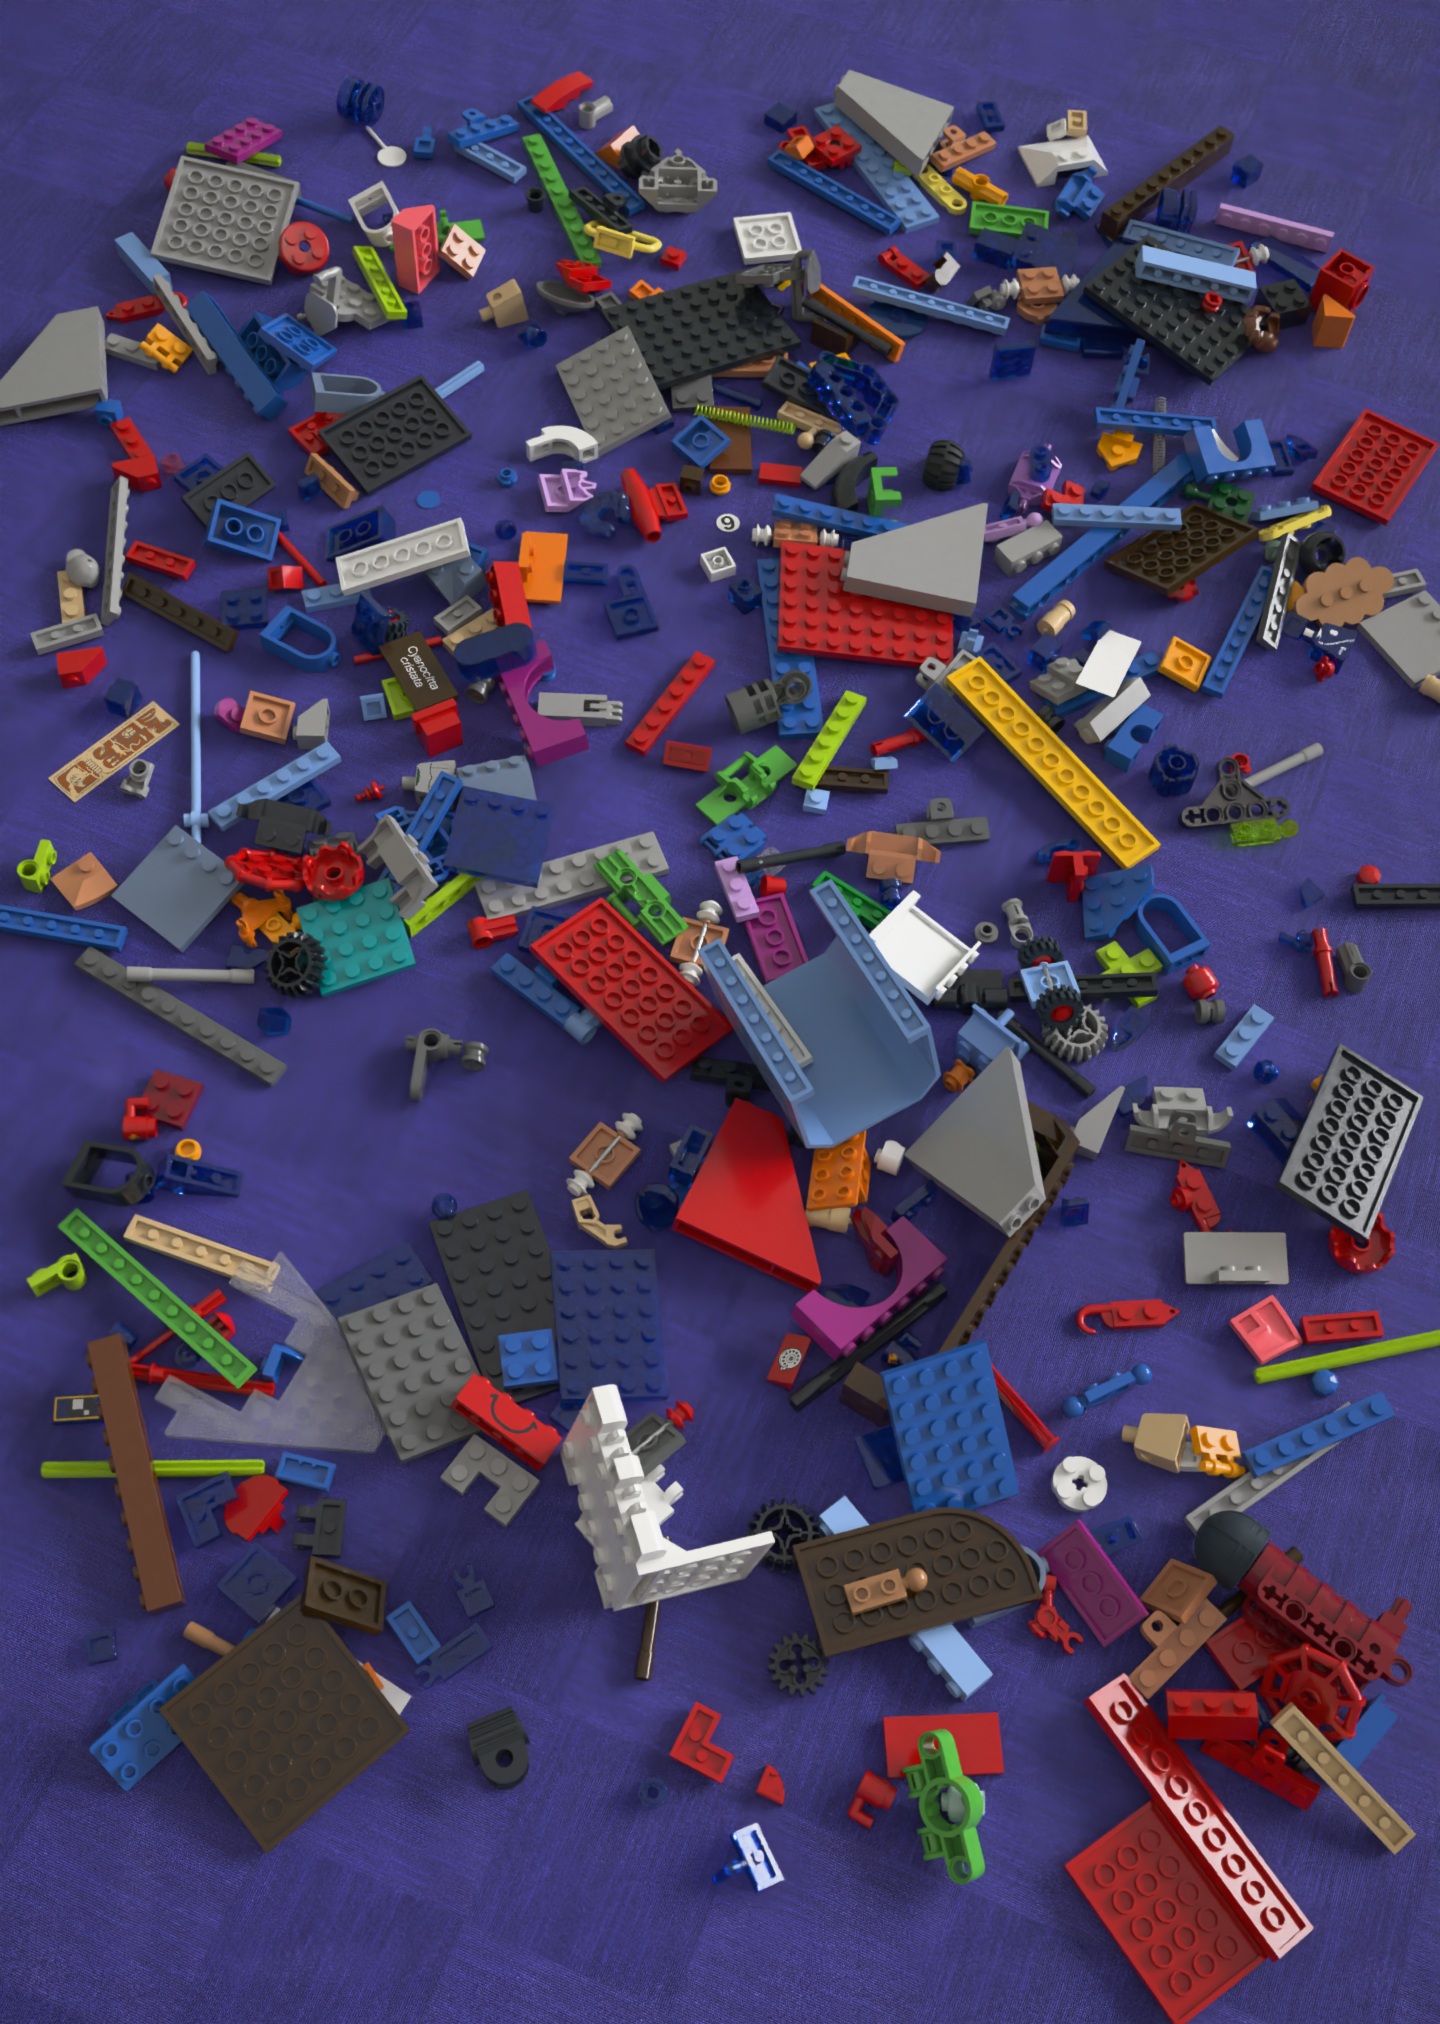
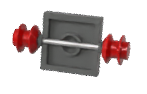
M676 1400V1408L674 1410L666 1408V1420H663L652 1411L626 1432L631 1453L638 1456L644 1477L686 1443L684 1436L676 1430H684L683 1423L686 1420L694 1422L692 1417L694 1411L686 1401L681 1403L679 1400Z

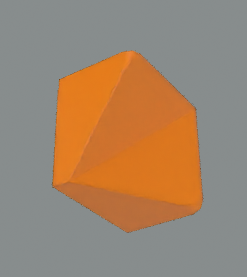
M808 135L796 136L784 149L787 154L801 160L814 149V145Z

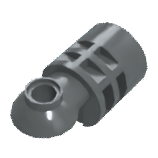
M793 670L784 673L781 678L772 682L766 678L725 694L726 705L737 732L742 735L783 719V714L778 706L798 704L805 700L810 694L812 682L809 675L803 671Z

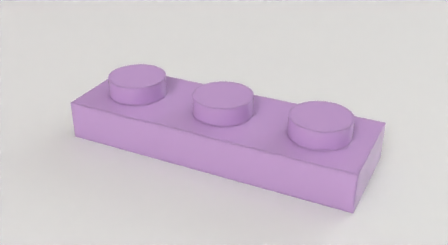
M737 856L715 861V870L736 923L757 918L760 913L745 874H738L736 870V861L739 860Z

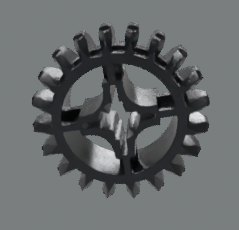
M298 931L295 933L287 932L286 937L279 936V943L271 942L273 949L266 951L269 954V959L263 961L268 964V967L263 971L269 974L265 980L271 983L270 987L273 990H276L283 996L287 995L290 998H296L297 996L301 998L305 997V993L312 994L313 987H320L318 981L319 979H325L322 972L328 970L327 966H324V962L328 958L323 955L326 950L320 946L321 942L314 939L310 934ZM301 947L299 950H295V952H293L292 954L290 953L295 948ZM301 976L299 980L290 983L293 979L295 980L297 977Z
M784 1497L781 1500V1505H778L777 1501L773 1498L770 1502L771 1508L763 1503L760 1507L761 1512H753L755 1520H749L748 1527L751 1530L746 1532V1537L772 1531L775 1540L773 1545L777 1547L779 1555L768 1550L762 1557L760 1566L765 1567L767 1563H770L771 1573L775 1572L776 1566L781 1567L780 1572L782 1575L786 1574L787 1567H790L792 1573H796L797 1564L794 1554L788 1555L789 1547L799 1544V1542L821 1538L822 1535L815 1532L820 1524L819 1522H812L815 1518L813 1512L805 1514L807 1510L806 1505L801 1506L800 1509L796 1508V1499L792 1501L791 1505H787V1499ZM780 1517L777 1526L768 1527V1530H761L769 1520ZM789 1518L797 1521L804 1531H801V1528L793 1527L789 1522ZM783 1525L784 1532H786V1536H788L784 1547L783 1540L780 1539V1532L782 1531Z

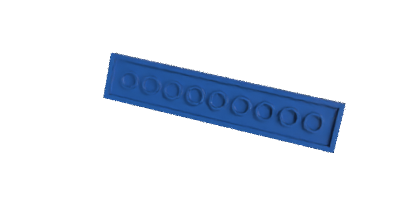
M780 558L757 559L756 567L771 682L781 678L784 673L793 670L803 671L809 675L812 682L810 694L805 700L798 704L778 706L783 714V719L777 721L779 740L817 738L824 725L814 656L777 651Z

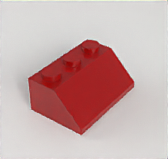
M1165 1688L1168 1739L1258 1740L1259 1717L1256 1693L1253 1690Z

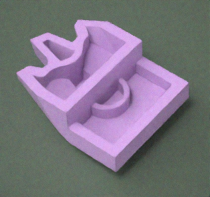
M561 469L560 475L539 474L537 480L546 512L571 511L593 497L597 483L585 481L587 472L576 469Z

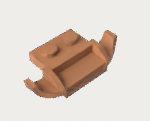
M869 831L847 839L846 851L869 854L866 878L913 884L916 861L940 863L941 851L920 837Z

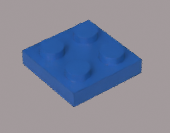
M552 1329L498 1335L504 1390L558 1383Z

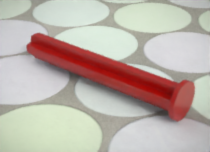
M992 1365L998 1396L1043 1447L1042 1452H1048L1060 1441V1438L1054 1437Z

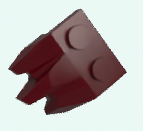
M866 1206L862 1211L857 1208L851 1215V1221L864 1245L869 1266L875 1273H880L886 1278L893 1272L898 1251L885 1239L888 1229L885 1223Z

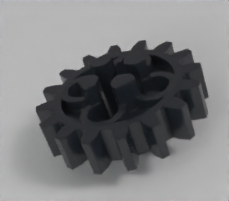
M794 1632L792 1640L789 1641L784 1635L781 1639L782 1646L777 1643L773 1645L776 1654L769 1653L768 1660L774 1662V1664L768 1665L767 1671L775 1673L771 1677V1682H780L779 1692H782L785 1688L789 1689V1697H792L796 1691L799 1692L800 1698H804L806 1690L811 1695H814L816 1692L814 1685L822 1688L825 1682L821 1677H828L829 1671L823 1667L829 1665L830 1659L822 1658V1649L817 1648L819 1641L817 1638L809 1642L807 1633H805L803 1639H799L797 1633ZM793 1647H799L802 1651L799 1662L801 1665H804L801 1672V1677L806 1680L804 1684H799L795 1680L798 1668L793 1666L796 1658V1653L791 1650ZM812 1659L817 1662L818 1666L811 1668L812 1666L806 1663ZM786 1663L787 1666L791 1667L789 1670L783 1671L780 1669L779 1664Z

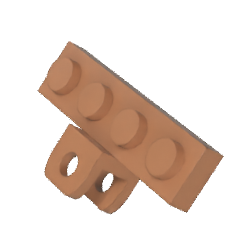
M952 125L944 129L943 135L947 139L939 142L938 146L941 150L931 154L929 161L941 172H944L995 149L997 143L985 131L965 139L966 134L957 126Z
M1207 1598L1204 1599L1187 1623H1181L1179 1626L1163 1612L1155 1611L1139 1628L1142 1636L1155 1650L1128 1678L1139 1693L1148 1700L1227 1618ZM1152 1623L1159 1625L1160 1632L1152 1629Z

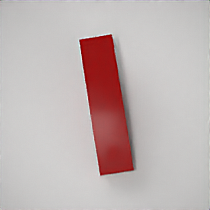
M580 71L575 72L545 88L531 100L530 104L543 113L566 108L569 100L579 98L581 91L592 88L594 81Z

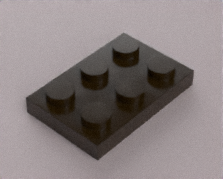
M310 1556L305 1561L300 1611L378 1636L383 1631L387 1581Z

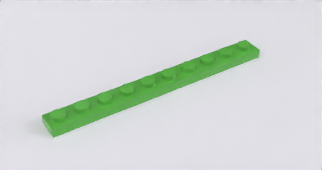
M541 134L522 137V144L577 260L596 265L598 269L602 268V261L598 252L593 247L594 244L590 236L583 230L585 225L573 201L568 197L569 192Z
M78 1208L57 1226L60 1231L234 1387L239 1389L258 1370L254 1364Z

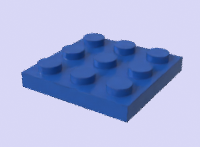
M287 313L262 326L257 334L263 338L265 343L274 346L280 350L283 356L291 358L298 363L301 369L309 372L333 358L337 352L335 347Z

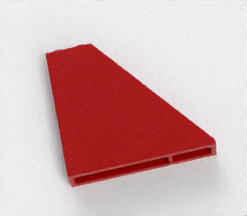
M736 1098L675 1218L672 1230L808 1293L813 1289L817 1291L821 1282V1276L783 1120L771 1111L762 1110L749 1101Z

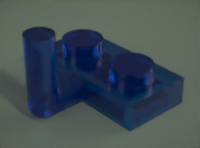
M758 1823L738 1830L729 1836L739 1859L726 1864L712 1876L713 1883L721 1885L733 1875L745 1870L755 1894L784 1880Z

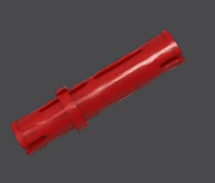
M932 724L918 729L911 728L903 734L871 743L870 751L874 757H878L907 746L914 747L919 745L920 742L936 738V729Z
M1321 927V933L1319 934V928L1311 931L1315 946L1313 954L1318 962L1323 996L1329 998V993L1331 992V996L1335 997L1339 994L1331 958L1333 950L1329 946L1327 929Z

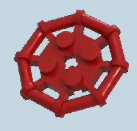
M240 848L238 853L227 856L224 861L225 867L232 871L236 881L240 883L247 882L265 888L267 892H270V890H292L293 892H299L305 886L302 877L303 858H295L277 852L275 848H271V850Z
M1304 1642L1299 1647L1280 1653L1272 1652L1267 1657L1268 1665L1262 1683L1257 1689L1258 1694L1263 1697L1273 1718L1282 1710L1276 1699L1279 1698L1281 1703L1284 1701L1286 1706L1292 1702L1318 1731V1727L1321 1724L1332 1725L1335 1729L1320 1732L1330 1743L1342 1739L1351 1740L1356 1735L1355 1727L1362 1707L1366 1705V1698L1358 1690L1347 1668L1348 1663L1344 1660L1340 1661L1311 1647L1310 1643ZM1301 1659L1302 1665L1292 1670L1285 1665V1663ZM1311 1660L1331 1669L1332 1671L1329 1674H1327L1313 1667L1311 1665ZM1277 1672L1283 1677L1280 1688L1273 1686ZM1337 1676H1339L1348 1696L1341 1695L1340 1686L1334 1680ZM1304 1691L1312 1692L1317 1700L1314 1699L1313 1702H1309L1307 1700L1308 1696L1304 1694ZM1340 1706L1349 1707L1345 1721H1342L1337 1716Z

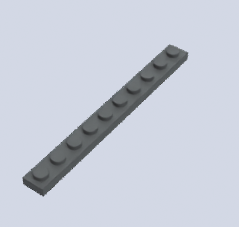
M89 946L74 963L76 969L271 1088L288 1070L287 1065L151 982L127 981V968L95 948Z

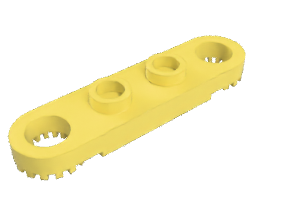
M926 164L923 169L925 173H921L919 177L912 173V177L920 182V185L942 207H945L949 213L955 214V216L965 213L967 207L966 200L930 165Z
M1330 505L1320 506L1317 510L1303 512L1270 526L1269 529L1260 530L1259 541L1272 540L1287 532L1293 535L1294 530L1310 528L1311 523L1332 514Z

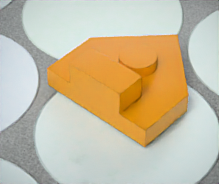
M1114 430L1113 435L1103 432L1096 452L1100 457H1103L1110 472L1117 470L1120 466L1126 464L1129 466L1137 462L1143 444L1133 441V434Z

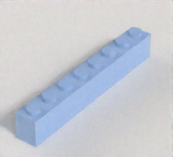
M846 1496L823 1512L818 1519L820 1524L818 1531L823 1537L869 1525ZM952 1624L911 1635L908 1638L912 1647L917 1652L922 1651L928 1658L927 1664L936 1675L941 1674L946 1680V1687L955 1698L960 1697L963 1702L989 1681L993 1675Z

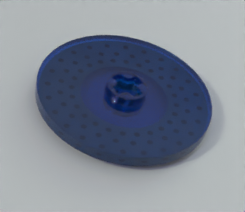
M874 301L869 306L867 312L868 317L899 339L918 336L924 331L927 323L925 313H917L914 310L899 308L885 302Z

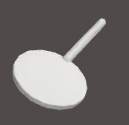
M369 126L365 127L383 148L378 153L379 163L386 167H398L404 164L406 153L403 149L396 146L386 147Z

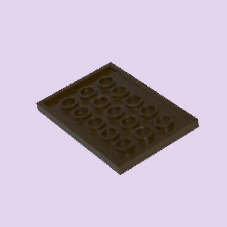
M1194 502L1181 510L1182 527L1180 531L1152 529L1106 559L1104 565L1106 569L1169 596L1259 536V528Z

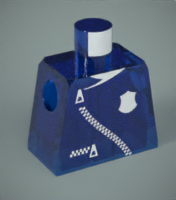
M1323 623L1319 633L1306 628L1301 640L1312 645L1308 653L1310 659L1319 662L1322 656H1328V661L1334 663V673L1338 675L1359 632L1330 623Z

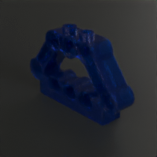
M829 351L821 352L816 364L813 365L807 382L844 431H848L854 437H861L864 442L870 445L879 444L887 428V422L891 421L899 405V398L871 364L845 359ZM854 389L860 391L864 395V402L873 407V416L867 413L866 405L855 397Z

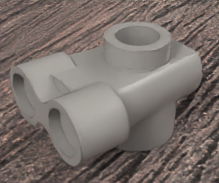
M143 759L134 760L129 767L130 775L127 779H123L119 789L124 793L146 799L150 790L148 784L155 767L154 764Z

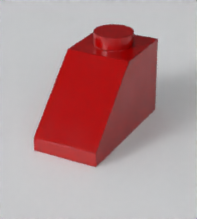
M154 454L111 463L115 480L117 481L119 476L127 478L128 487L146 492L163 488Z
M102 646L56 653L58 675L63 689L87 685L107 665Z

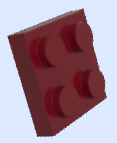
M155 1069L142 1097H149V1107L136 1108L135 1115L149 1116V1118L156 1117L159 1124L183 1131L204 1089L203 1084Z

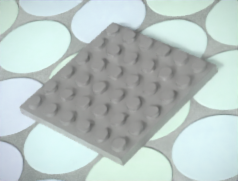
M181 156L150 255L160 261L271 285L279 260L278 241L283 230L289 225L300 188L299 182Z

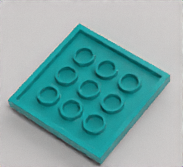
M389 878L362 886L353 895L342 900H320L296 908L303 933L310 934L314 939L321 942L320 946L326 950L323 955L328 960L324 962V966H327L328 970L322 972L325 979H319L318 981L323 998L417 967L402 917L398 913L400 911L399 907L390 900L395 894Z

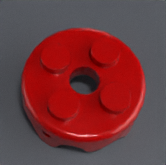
M303 221L294 222L288 225L280 235L278 255L291 274L314 275L327 262L329 256L328 239L324 232L316 225ZM299 244H308L310 250L302 252L299 249Z
M341 841L336 847L321 846L319 852L313 858L305 855L302 860V877L305 886L310 894L320 900L338 901L353 895L364 881L365 870L362 859L344 841ZM332 873H340L336 878H329Z
M1378 1212L1369 1238L1364 1242L1366 1245L1365 1249L1358 1248L1354 1244L1355 1238L1335 1225L1331 1226L1328 1233L1327 1243L1332 1257L1341 1267L1352 1273L1371 1274L1377 1272L1387 1264L1396 1251L1394 1250L1395 1233L1386 1228L1384 1216L1380 1212Z

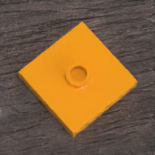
M1173 636L1157 671L1196 692L1201 685L1212 657Z

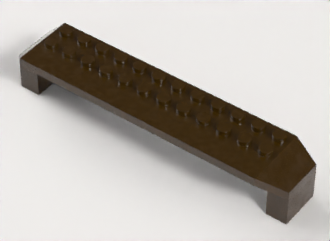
M1028 1100L1046 1200L1008 1238L938 1353L969 1344L975 1329H978L982 1323L988 1307L991 1308L998 1296L997 1293L1007 1282L1012 1268L1018 1264L1023 1255L1022 1252L1025 1247L1029 1246L1037 1227H1040L1043 1223L1047 1211L1054 1205L1059 1196L1058 1193L1061 1188L1065 1187L1075 1167L1072 1160L1080 1144L1079 1139L1064 1120ZM857 1362L843 1383L838 1402L879 1427L892 1425L881 1376Z

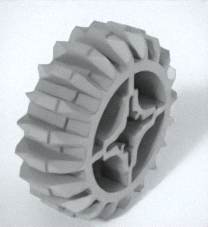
M1091 1004L1087 1005V1007L1083 1005L1084 1013H1081L1082 1019H1077L1078 1023L1076 1025L1071 1023V1028L1069 1029L1064 1026L1063 1031L1058 1032L1057 1027L1055 1031H1052L1050 1027L1047 1029L1042 1024L1043 1030L1041 1034L1045 1038V1046H1051L1050 1050L1058 1052L1059 1058L1065 1056L1067 1057V1062L1075 1058L1078 1064L1082 1058L1088 1062L1091 1056L1096 1057L1104 1049L1105 1042L1108 1039V1025L1104 1024L1105 1017L1099 1016V1009L1091 1010Z

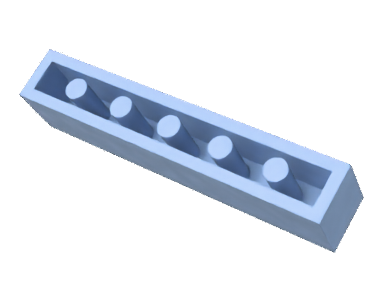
M1142 245L1135 260V276L1138 278L1205 294L1214 292L1220 295L1221 298L1248 304L1257 289L1255 272Z

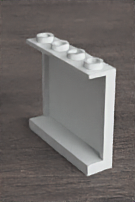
M913 890L869 936L902 985L928 1005L934 998L939 1000L947 990L945 986L950 988L958 978L956 974L960 977L969 966L968 964L971 965L979 955L976 950L981 945V942L978 941L972 949L963 944L915 906L921 896Z

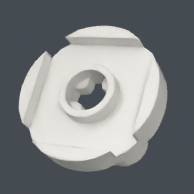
M1081 1456L1067 1457L1057 1466L1052 1475L1051 1488L1053 1494L1055 1492L1056 1497L1059 1499L1058 1502L1065 1509L1077 1513L1087 1512L1097 1507L1106 1495L1107 1480L1105 1470L1089 1458ZM1080 1478L1086 1484V1487H1082L1079 1491L1076 1489V1485L1072 1483V1480Z

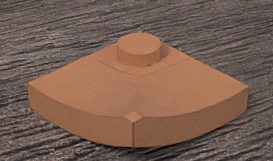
M91 851L50 878L52 883L76 911L107 898L118 889L116 882Z

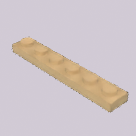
M137 1214L134 1215L123 1236L127 1242L270 1292L281 1269L278 1264Z
M1292 1702L1270 1721L1272 1726L1394 1855L1416 1835Z

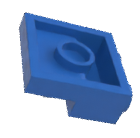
M700 414L696 419H692L684 430L674 435L671 444L672 450L684 461H690L696 467L705 468L731 444V439Z

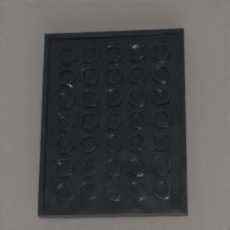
M1148 234L1084 287L1083 293L1210 386L1254 346L1244 336L1245 325L1242 323L1246 314L1251 312L1252 309L1242 302L1222 298V303L1217 312H1208L1201 305L1205 298V293L1136 277L1135 260L1142 245L1173 252ZM1264 317L1259 323L1260 331L1268 332L1266 318Z
M745 269L601 310V318L612 333L628 325L659 390L799 349L801 346L800 339L757 285L745 288L742 287V284H735V275L745 272Z

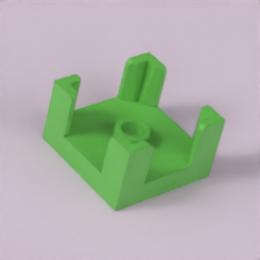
M897 467L871 468L867 491V504L870 516L882 518L883 507H900L901 493L899 491L883 490L881 477L897 476Z

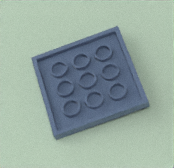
M175 825L111 897L183 953L246 882L240 883L236 881L234 874L225 867L222 859Z

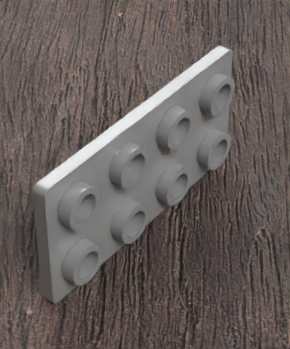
M1185 1232L1182 1235L1186 1284L1285 1285L1289 1283L1286 1234L1284 1232Z

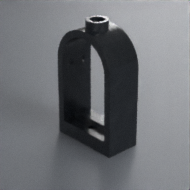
M85 1140L61 1185L74 1198L117 1206H129L137 1203L147 1195L154 1185L155 1174L152 1166L132 1148ZM103 1159L137 1165L132 1178L118 1188L109 1189L90 1185Z

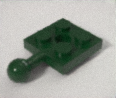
M1220 481L1214 483L1211 493L1199 490L1194 483H1186L1181 491L1185 499L1191 500L1196 497L1207 501V508L1245 523L1248 522L1256 495L1255 493ZM1227 503L1233 504L1234 507L1228 506Z

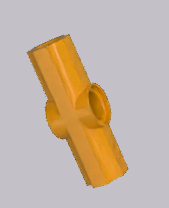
M959 166L952 176L951 182L970 192V197L974 201H986L992 204L1005 205L1009 194L990 184L989 177L984 174L974 175Z

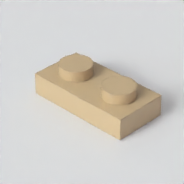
M1068 110L1067 136L1073 138L1086 137L1087 111Z

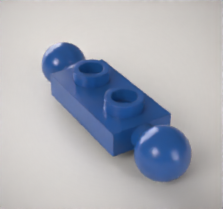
M1137 1364L1131 1369V1372L1128 1371L1122 1375L1120 1372L1114 1373L1106 1379L1107 1382L1101 1385L1094 1383L1086 1387L1081 1398L1074 1396L1066 1398L1062 1404V1410L1067 1417L1077 1418L1083 1413V1410L1085 1411L1129 1390L1135 1383L1138 1385L1149 1383L1152 1378V1371L1145 1364Z

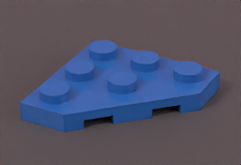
M1151 864L1088 876L1087 879L1083 880L1084 889L1082 897L1086 941L1092 942L1111 938L1117 932L1116 928L1124 919L1127 920L1139 907L1138 903L1145 895L1149 896L1155 889L1154 873Z

